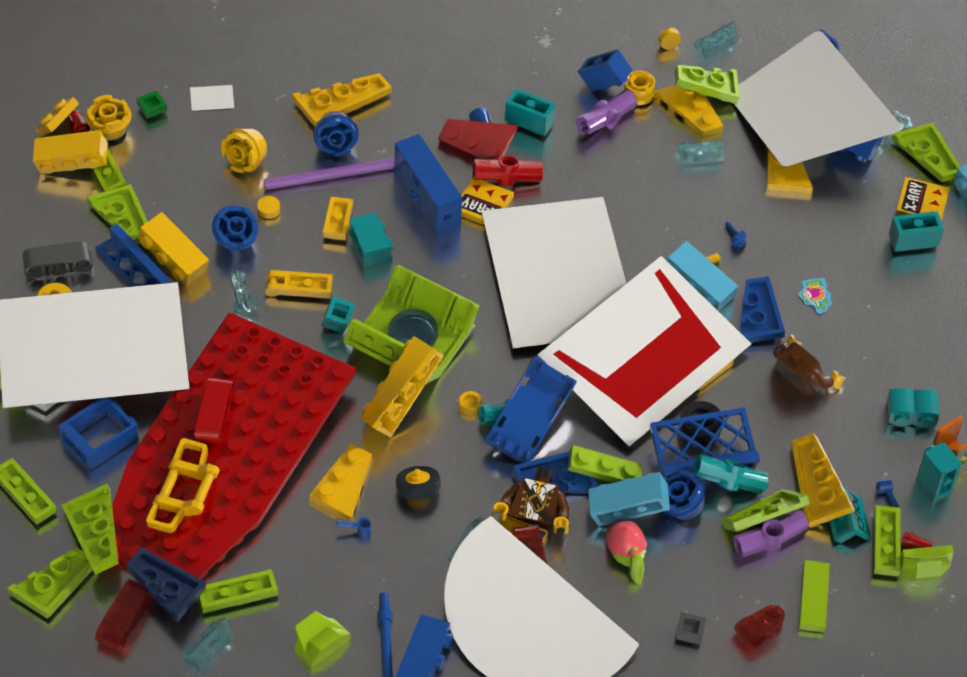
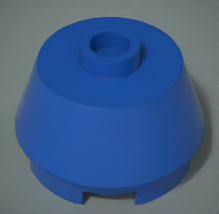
M332 111L322 116L314 129L313 136L316 145L321 151L333 154L334 157H340L351 152V148L354 147L358 140L359 130L356 123L346 114Z
M232 205L224 207L216 213L212 221V233L221 246L229 250L238 251L246 249L254 243L258 235V224L254 214L249 209Z
M678 470V474H674L669 478L664 477L668 484L670 510L663 512L679 520H690L696 517L704 507V484L693 473L686 470Z

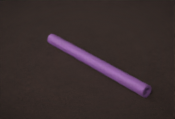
M394 158L263 179L264 189L271 190L394 169Z

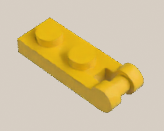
M270 270L267 272L266 280L268 284L265 285L264 293L268 297L286 295L331 298L333 274Z

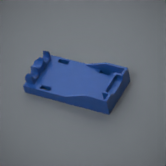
M535 356L526 368L484 442L520 464L531 461L577 381L568 375L562 374L547 365L544 360ZM526 377H530L525 387L521 385ZM559 396H561L560 398L562 399V401L557 407L554 404L556 403ZM501 417L506 418L501 428L498 427L497 424ZM535 437H537L538 442L536 446L533 448L531 447V444L533 443Z

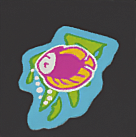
M824 278L802 281L803 289L799 292L798 296L804 301V304L814 306L816 312L820 315L826 312L828 306L832 303L831 294L827 290L826 280Z

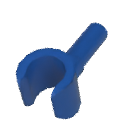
M727 221L725 225L734 235L731 237L732 244L736 248L742 247L746 244V232L743 230L738 231L730 221Z
M888 478L878 479V483H876L877 493H886L892 506L900 508L893 493L892 480Z
M367 517L360 518L358 522L337 520L336 526L357 529L361 537H368L371 534V529L368 528L371 527V521Z

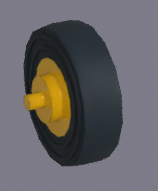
M428 466L406 468L398 473L396 477L398 493L408 499L419 500L429 498L435 495L441 486L438 471Z

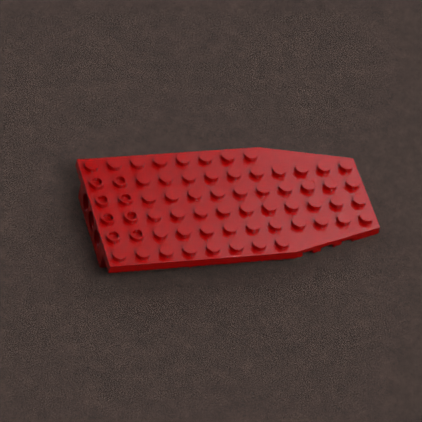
M228 312L188 371L189 389L175 390L128 459L112 504L119 564L127 567V563L142 547L202 580L216 563L219 564L226 557L225 554L244 540L245 535L251 530L254 531L260 525L354 378L356 368ZM208 378L233 380L235 382L234 395L221 444L200 442L206 444L208 448L206 464L215 465L220 469L217 478L213 479L206 495L202 514L184 516L173 533L148 527L147 516L153 506L155 496L159 495L169 473L168 466L174 458L180 440L185 438L195 441L196 422ZM187 448L184 450L180 460L199 465L202 452ZM179 474L169 497L181 501L194 500L202 480ZM159 509L154 520L169 524L177 513Z

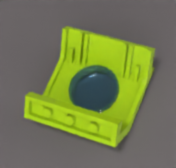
M397 265L394 267L383 297L364 323L357 319L351 320L343 342L391 366L402 355L405 343L415 336L444 355L427 381L429 383L442 375L475 327L473 323L480 305Z

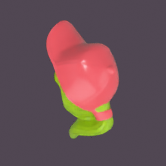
M632 521L613 523L606 531L607 546L617 562L630 567V577L637 585H640L644 574L643 559L647 547L645 536L640 527Z

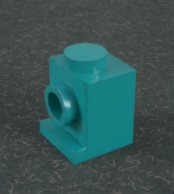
M332 296L326 308L321 326L343 334L349 325L355 304Z

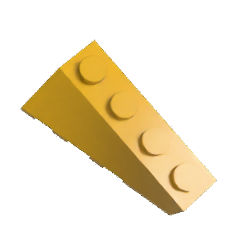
M415 336L405 343L402 355L393 362L389 369V375L385 381L378 385L376 395L371 402L365 405L362 411L363 415L360 418L390 438L444 357L439 351Z

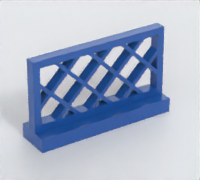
M745 407L652 422L649 425L660 473L663 478L665 476L669 478L674 474H678V470H686L693 473V465L696 459H692L684 454L690 444L702 451V455L707 454L709 457L722 461L730 459L748 468H755L760 462L759 452L755 450ZM730 416H741L742 426L739 430L727 423ZM713 419L721 425L715 434L703 427L706 420ZM689 423L697 428L692 438L679 431L683 424ZM666 427L673 432L668 442L658 436L657 428ZM723 427L735 434L730 444L717 436ZM699 431L712 438L706 448L694 441ZM675 435L688 442L682 452L670 444ZM737 437H740L747 442L749 450L739 451L732 444ZM714 440L727 448L723 454L716 455L708 450ZM667 448L679 456L676 462L665 464L663 453Z

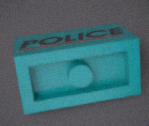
M844 488L855 511L830 520L834 541L841 544L855 535L869 541L872 537L862 498Z

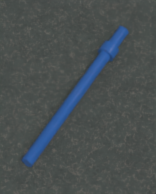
M383 592L379 594L380 610L377 612V622L380 625L382 677H393L391 646L393 612L390 610L389 594Z

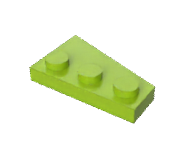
M677 65L674 70L675 86L682 89L695 91L702 95H708L734 104L740 98L737 69L721 72L720 68H712L711 71H706L698 66Z
M933 122L893 133L892 140L939 181L944 182L955 179L957 169L961 166Z
M131 184L87 197V203L109 225L114 226L118 223L137 245L141 244L139 241L140 228L148 220Z

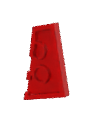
M447 119L437 139L478 159L499 160L500 157L505 155L518 127L517 125Z

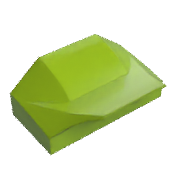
M952 545L903 550L901 554V572L914 579L940 577L951 565L954 553Z
M314 611L295 626L296 644L294 653L312 669L351 639V634L334 618H327Z

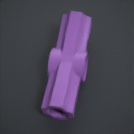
M623 90L608 101L600 100L591 111L577 117L576 125L578 131L585 135L604 126L608 129L613 128L619 122L622 115L636 107L637 100L630 90Z
M796 509L777 520H767L760 528L735 535L733 542L738 556L743 558L764 550L769 552L777 551L783 542L808 529L809 523L807 522L806 515L801 510Z

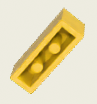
M101 130L35 138L33 163L40 174L106 166L108 142Z
M163 212L141 226L139 234L141 245L145 249H149L155 255L157 261L171 271L175 280L181 281L185 286H188L207 272L209 259Z

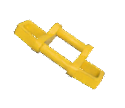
M185 438L180 440L174 458L168 466L169 473L159 495L155 496L153 506L147 516L148 527L173 533L184 516L202 514L206 495L213 479L217 478L220 471L217 466L206 464L208 456L206 444ZM189 448L202 452L199 465L180 460L185 449ZM179 474L202 480L194 500L181 501L169 497ZM159 509L177 513L169 524L154 520Z

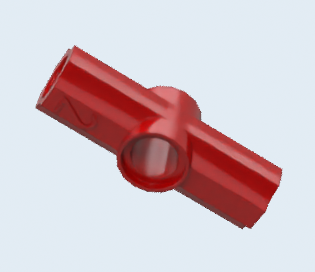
M502 156L499 160L475 159L472 164L473 180L497 181L505 186H512L516 181L540 182L543 178L542 161H519L513 156Z

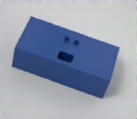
M417 134L396 142L394 173L434 234L438 236L461 227L462 196L421 135Z

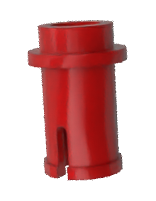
M72 111L67 116L68 121L73 127V133L90 131V126L88 123H85L80 111Z
M912 531L910 533L905 532L901 540V546L904 547V550L933 547L934 544L932 541L930 542L913 535Z

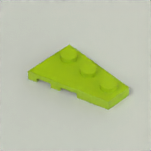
M781 489L721 519L724 529L741 533L753 525L809 505L810 501L806 494Z
M75 547L51 561L50 566L38 573L34 571L17 585L14 583L7 587V593L48 619L89 575L92 568L84 551Z

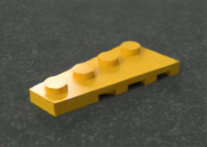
M811 433L791 441L800 493L808 495L810 501L809 505L803 507L809 527L812 528L854 512L855 509L817 436Z

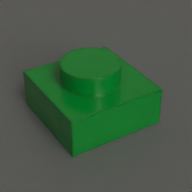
M157 90L137 98V105L147 119L167 111V104Z

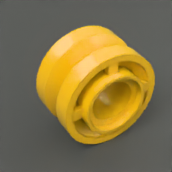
M638 70L631 72L627 77L628 80L624 83V90H630L634 94L637 105L648 104L654 98L655 78L646 71Z

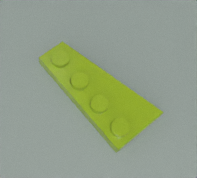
M108 483L62 504L61 506L94 574L96 575L119 564L111 491Z

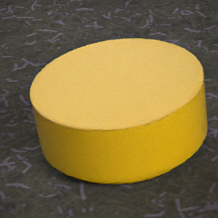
M668 28L660 33L658 41L663 49L670 50L680 44L681 36L677 29Z
M264 196L257 202V212L263 218H275L280 213V202L273 196Z
M474 391L464 392L458 399L460 412L468 416L478 414L479 405L483 404L481 395Z

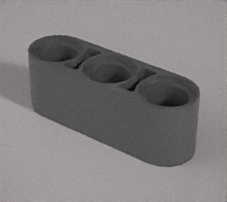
M84 241L32 247L26 249L22 254L24 273L30 279L85 273L93 268L91 246Z

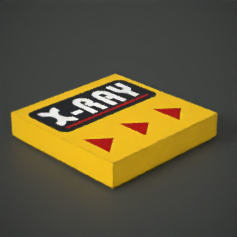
M472 177L461 195V217L485 225L482 211L508 208L514 198V192L482 180H473Z
M905 177L895 215L938 211L939 217L942 220L950 188Z

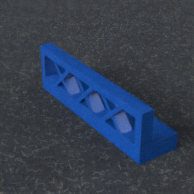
M118 223L110 227L111 238L95 247L99 256L128 287L172 283ZM115 246L118 249V254H107L105 250ZM119 263H131V270L121 269ZM133 276L143 277L145 284L134 283L132 281Z

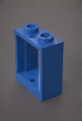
M110 397L98 399L58 425L60 440L90 471L138 440L137 422L132 416L128 417L123 412L121 405L116 400L112 401ZM108 416L121 432L93 449L80 433Z

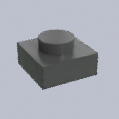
M681 612L675 639L700 645L706 618Z

